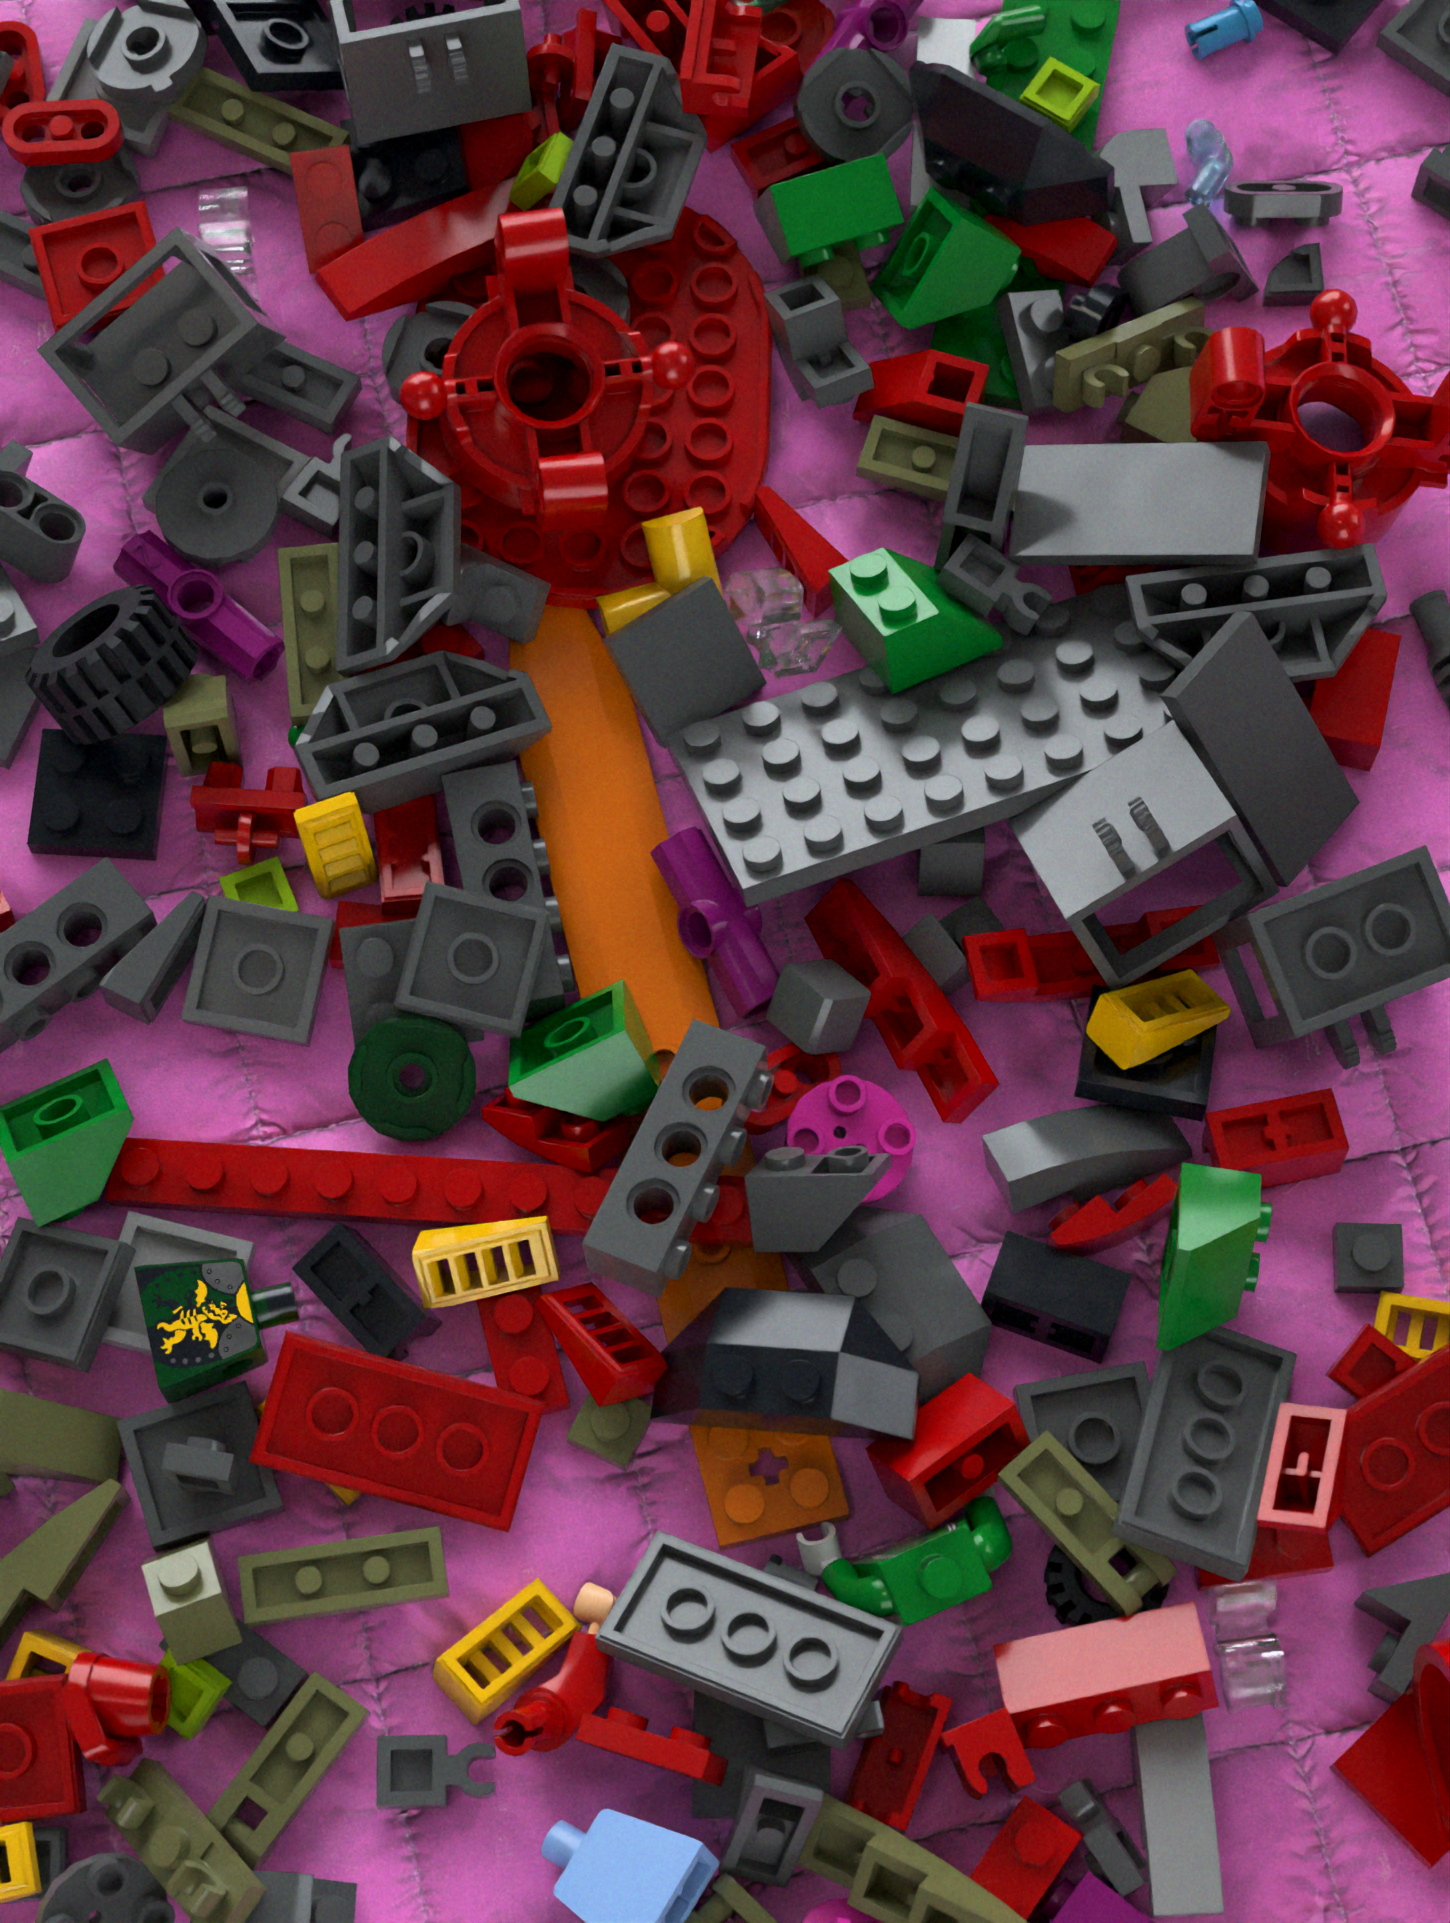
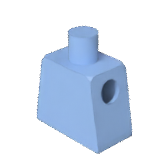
M606 1808L598 1813L587 1833L564 1820L558 1821L547 1833L541 1848L543 1858L564 1870L555 1884L553 1894L585 1923H684L720 1864V1861L707 1847L694 1838Z

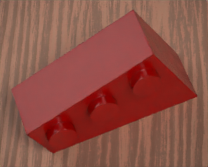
M602 0L613 35L622 37V46L668 57L680 82L691 0ZM760 36L748 118L698 114L708 134L706 149L710 154L798 93L803 75L797 52L784 44L779 47Z

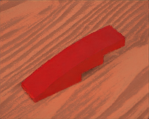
M516 177L474 190L402 222L317 270L315 280L346 322L444 293L451 276L496 263L494 240L498 214L523 212L522 209L509 200V192ZM544 196L526 211L548 209L550 201Z
M840 878L804 919L824 958L834 960L871 991V997L863 1018L873 1019L898 1069L917 1071L942 1121L961 1124L1000 1083L971 1033L919 959L893 926L851 879Z

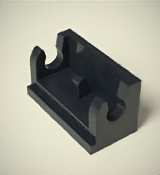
M340 1222L291 1268L369 1353L402 1361L409 1355L406 1347L420 1335L422 1337L431 1336L443 1324L431 1309L424 1308L421 1298L357 1230Z
M1007 1230L985 1289L981 1307L993 1326L1101 1364L1132 1274Z

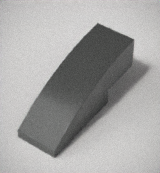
M972 402L966 404L941 520L944 523L934 569L942 571L943 567L969 533L1004 555L1021 472L1029 416Z
M1115 1104L1060 1111L1022 1121L982 1135L986 1168L1012 1214L1066 1192L1072 1202L1077 1200L1079 1203L1094 1198L1098 1194L1102 1195L1193 1158L1191 1147L1170 1115Z

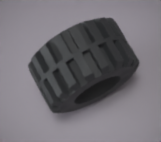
M136 585L106 594L68 618L39 647L30 661L24 677L26 678V684L73 743L93 744L129 730L165 704L191 673L197 662L199 651L196 644L151 586Z

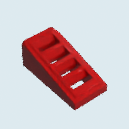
M763 484L755 491L754 521L806 609L814 618H817L833 604L828 570L849 561L774 490Z
M593 1282L539 1295L535 1302L599 1408L652 1393L655 1383L669 1367L656 1347ZM583 1305L586 1311L573 1314L568 1308ZM594 1323L596 1329L588 1330L584 1325ZM601 1341H605L607 1346L604 1347Z

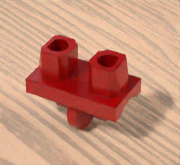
M582 7L577 12L576 27L574 29L564 32L562 36L555 33L546 34L544 36V44L533 46L527 51L526 55L528 72L542 74L541 89L549 93L557 91L556 109L559 128L571 131L578 120L584 117L598 80L593 78V71L601 72L612 43L622 45V37L596 29V11Z
M212 762L209 765L203 785H192L190 805L195 809L197 832L215 833V845L237 846V861L240 865H253L257 848L278 849L280 837L300 839L293 813L297 809L308 806L303 789L301 771L298 768L275 766L268 769L265 790L244 789L245 775L242 767L234 763Z

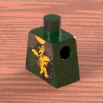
M231 1258L150 1264L134 1267L158 1386L168 1404L181 1401L263 1366L269 1360L262 1329L300 1320L291 1281L253 1290L250 1273L244 1259Z

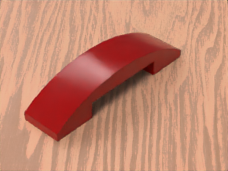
M1204 904L1145 912L1138 922L1103 926L1120 956L1204 906ZM1025 928L966 935L961 940L964 955L967 959V967L975 1000L1002 1003L1060 1001L1090 997L1093 984L1108 987L1072 930L1027 936ZM1211 934L1123 988L1188 969H1192L1197 974L1216 968L1220 961Z

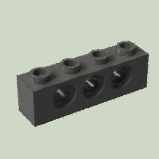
M516 761L441 775L463 890L494 897L496 891L501 887L516 885L523 888L526 892L520 899L513 901L514 903L552 912L525 1023L538 1021L565 1008L564 994L575 992V986L568 954L559 956L555 954L552 935L563 933L556 895L550 897L543 896L540 877L551 875L544 838L532 840L528 819L539 818L532 780L520 783ZM494 828H505L513 833V836L508 841L501 844H491L482 839L485 833Z
M105 857L0 934V1053L19 1039L27 1041L40 1034L49 1025L51 1016L70 1001L80 1002L91 996L99 988L98 984L103 977L158 925L153 911L108 857ZM86 929L102 931L98 940L89 946L78 947L72 945L74 938ZM35 967H47L50 969L47 977L42 982L36 985L21 984V979L28 970Z
M693 1019L582 1242L588 1270L658 1298H661L670 1278L678 1281L682 1277L689 1263L693 1244L688 1242L697 1222L707 1223L716 1207L720 1194V1186L716 1185V1182L725 1164L733 1167L741 1156L747 1139V1130L743 1128L752 1109L762 1110L770 1095L774 1074L768 1072L766 1046ZM708 1097H716L725 1101L722 1107L712 1111H705L696 1107L699 1101ZM683 1152L692 1153L699 1157L696 1162L686 1167H676L668 1163L671 1157ZM655 1208L665 1209L672 1213L667 1220L659 1224H647L640 1220V1217L645 1212Z

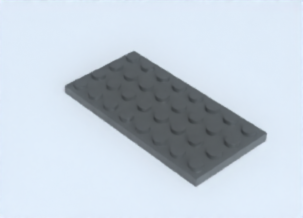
M1125 582L1115 585H1104L1054 604H1048L1028 635L1015 631L1005 620L992 623L991 625L1002 636L1003 647L895 694L888 689L873 669L867 665L821 682L812 683L804 688L765 701L755 702L747 707L705 721L693 723L666 736L669 754L746 907L1019 815L1174 720L1160 695L1182 671L1137 636Z

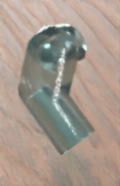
M1200 119L1192 122L1184 133L1187 152L1196 169V174L1185 190L1184 195L1193 206L1204 202L1209 208L1230 175L1234 163L1222 133L1215 129L1211 121Z

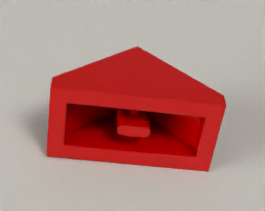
M1280 1402L1257 1515L1259 1527L1327 1535L1344 1510L1348 1410Z

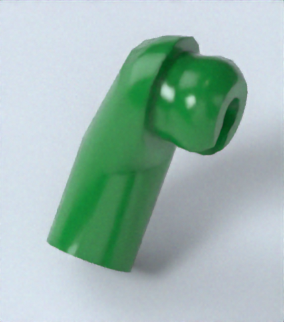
M1032 5L997 13L990 19L969 46L970 62L975 61L977 71L981 76H994L1002 71V67H1006L1007 57L1002 49L1010 41L1040 35L1044 32L1046 20L1043 10L1038 5Z

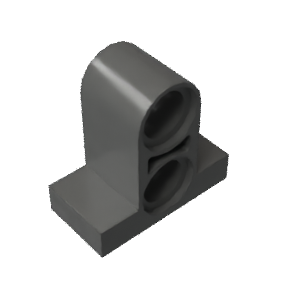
M1204 202L1182 214L1188 228L1135 258L1118 273L1117 282L1122 290L1129 293L1128 304L1135 318L1144 316L1189 296L1195 297L1208 306L1230 292L1238 302H1241L1260 291L1235 242Z
M12 439L0 452V558L39 582H61L69 576L86 531L85 521L75 508L25 477L33 452Z

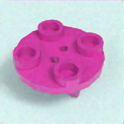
M842 1075L832 1081L820 1083L800 1098L786 1123L784 1147L803 1148L805 1155L828 1154L835 1148L852 1145L866 1147L868 1154L891 1153L892 1167L857 1206L859 1207L880 1201L899 1186L912 1163L913 1147L916 1144V1132L914 1126L909 1121L908 1114L890 1092L856 1076ZM835 1129H841L844 1132L845 1136L843 1139H838L834 1136Z

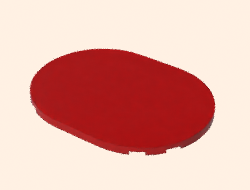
M556 187L545 195L550 203ZM685 205L672 239L606 256L620 269L626 279L631 313L628 326L631 330L641 333L649 353L659 344L669 340L683 343L694 355L696 372L693 379L686 386L677 390L662 389L654 383L652 408L639 451L625 475L608 490L609 504L602 525L540 533L535 515L522 517L521 509L492 499L470 483L460 472L446 448L438 418L428 421L419 420L407 413L406 447L461 486V542L551 583L545 605L582 610L599 609L596 597L655 582L641 522L692 508L701 507L704 511L716 562L744 531L754 514L755 491L765 484L770 449L772 327L769 322L763 295L766 291L760 275L757 271H754L750 262L737 246V240L708 214L700 215ZM496 263L451 276L444 293L418 301L415 314L426 311V304L437 301L459 302L478 310L488 302L485 276L497 275ZM444 350L440 358L430 357L428 361L434 364V368L442 369L444 356L447 354V351ZM536 354L524 357L512 367L507 377L506 386L511 400L522 413L541 421H559L571 417L583 406L587 398L588 388L579 368L573 370L563 369L554 361L546 360Z

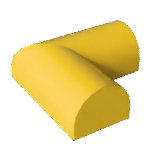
M701 507L641 522L655 582L596 597L606 637L704 575L713 578L724 600L705 515Z

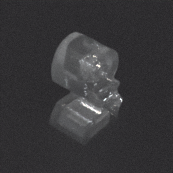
M248 187L199 190L201 224H197L199 239L210 244L256 301H260L258 279L251 247L255 246V236Z
M775 566L733 573L727 580L724 589V600L734 621L737 624L748 626L746 642L753 645L759 653V668L767 669L775 678L816 672L843 627L832 619L799 622L804 588L797 577L784 568Z
M1276 1579L1206 1588L1207 1617L1215 1630L1213 1650L1216 1657L1220 1659L1221 1686L1227 1711L1230 1714L1240 1713L1242 1708L1271 1705L1274 1709L1283 1708L1286 1705L1284 1655L1276 1634L1268 1630L1266 1621L1271 1611H1276L1277 1608Z

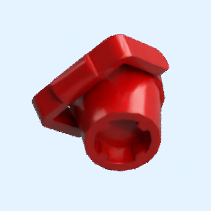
M105 1652L80 1653L72 1664L67 1684L63 1686L60 1694L65 1709L69 1734L79 1744L83 1755L88 1761L97 1762L102 1766L126 1767L132 1762L134 1757L143 1753V1746L139 1737L157 1736L165 1729L170 1714L172 1688L168 1670L163 1665L110 1657Z

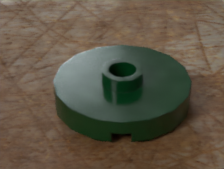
M412 1012L396 1013L374 1023L356 1043L348 1065L349 1095L360 1116L379 1134L402 1142L427 1141L451 1129L468 1112L476 1090L475 1058L465 1037L447 1021ZM415 1064L423 1069L425 1078L420 1085L411 1087L402 1082L400 1072L405 1066Z

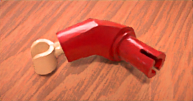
M591 1582L584 1584L576 1599L573 1614L574 1617L591 1624L588 1632H574L572 1634L558 1675L521 1695L515 1703L513 1710L507 1711L497 1718L493 1730H502L504 1728H507V1730L500 1735L494 1736V1742L499 1750L506 1755L520 1756L531 1749L539 1752H549L558 1749L578 1731L584 1712L595 1715L607 1701L615 1657L598 1651L595 1637L617 1601V1598L613 1596L611 1591Z

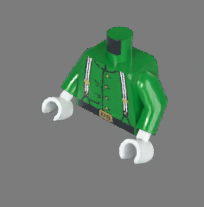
M991 1485L962 1508H965V1513L940 1523L931 1531L929 1529L923 1530L851 1563L847 1559L842 1558L836 1529L829 1522L820 1523L823 1535L821 1540L807 1541L801 1533H798L796 1536L805 1571L812 1575H821L822 1582L836 1601L902 1627L917 1623L992 1589L993 1581L990 1572L1009 1559L1012 1553V1540L999 1506L993 1497L995 1494L994 1485Z

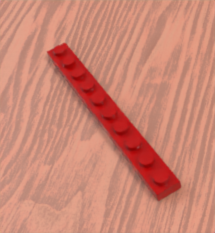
M126 1137L109 1175L106 1200L111 1206L440 1228L548 1216L552 1235L585 1237L619 1169L599 1167L591 1173L564 1165ZM720 1175L716 1182V1185L720 1186V1194L714 1212L707 1223L697 1222L688 1242L699 1245L754 1248L745 1177ZM655 1208L645 1212L640 1217V1220L647 1224H659L667 1220L672 1213L665 1209Z

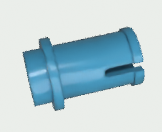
M1231 0L1228 8L1195 23L1187 24L1185 26V36L1189 47L1197 43L1198 47L1193 49L1192 53L1198 60H1202L1207 55L1243 40L1246 43L1254 41L1256 33L1263 31L1264 26L1261 13L1253 0Z

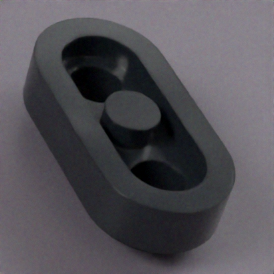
M1109 283L1095 285L1087 294L1079 291L1072 300L1063 325L1071 328L1068 340L1076 344L1117 327L1126 308L1129 293Z

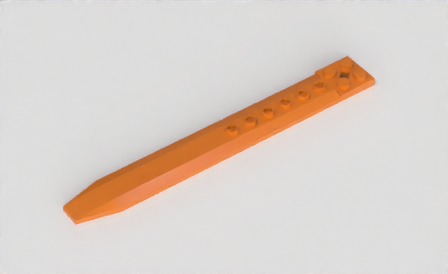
M545 605L534 641L521 644L509 638V671L510 669H515L528 673L553 726L550 733L519 753L518 756L525 782L532 780L539 814V818L534 819L539 838H544L551 871L549 879L553 894L557 898L563 934L580 1000L624 979L659 1062L662 1083L693 1019L720 1028L702 959L695 958L682 944L677 927L680 908L650 854L659 843L669 839V834L632 696L586 609ZM708 1097L699 1101L696 1107L705 1111L716 1110L722 1107V1099ZM650 1106L632 1116H622L619 1114L610 1118L627 1122L630 1145L619 1152L621 1163ZM748 1134L737 1163L733 1167L725 1164L720 1175L745 1177L756 1165ZM683 1152L671 1157L668 1163L676 1167H686L696 1162L699 1157L692 1153ZM693 1244L691 1257L682 1277L678 1281L670 1278L661 1298L656 1297L667 1345L725 1287L790 1292L780 1252H754V1248ZM688 1425L720 1551L820 1527L822 1522L832 1524L850 1518V1511L830 1436ZM771 1452L774 1459L783 1458L788 1468L779 1471V1483L766 1485L763 1476H751L749 1466L758 1463L760 1453Z

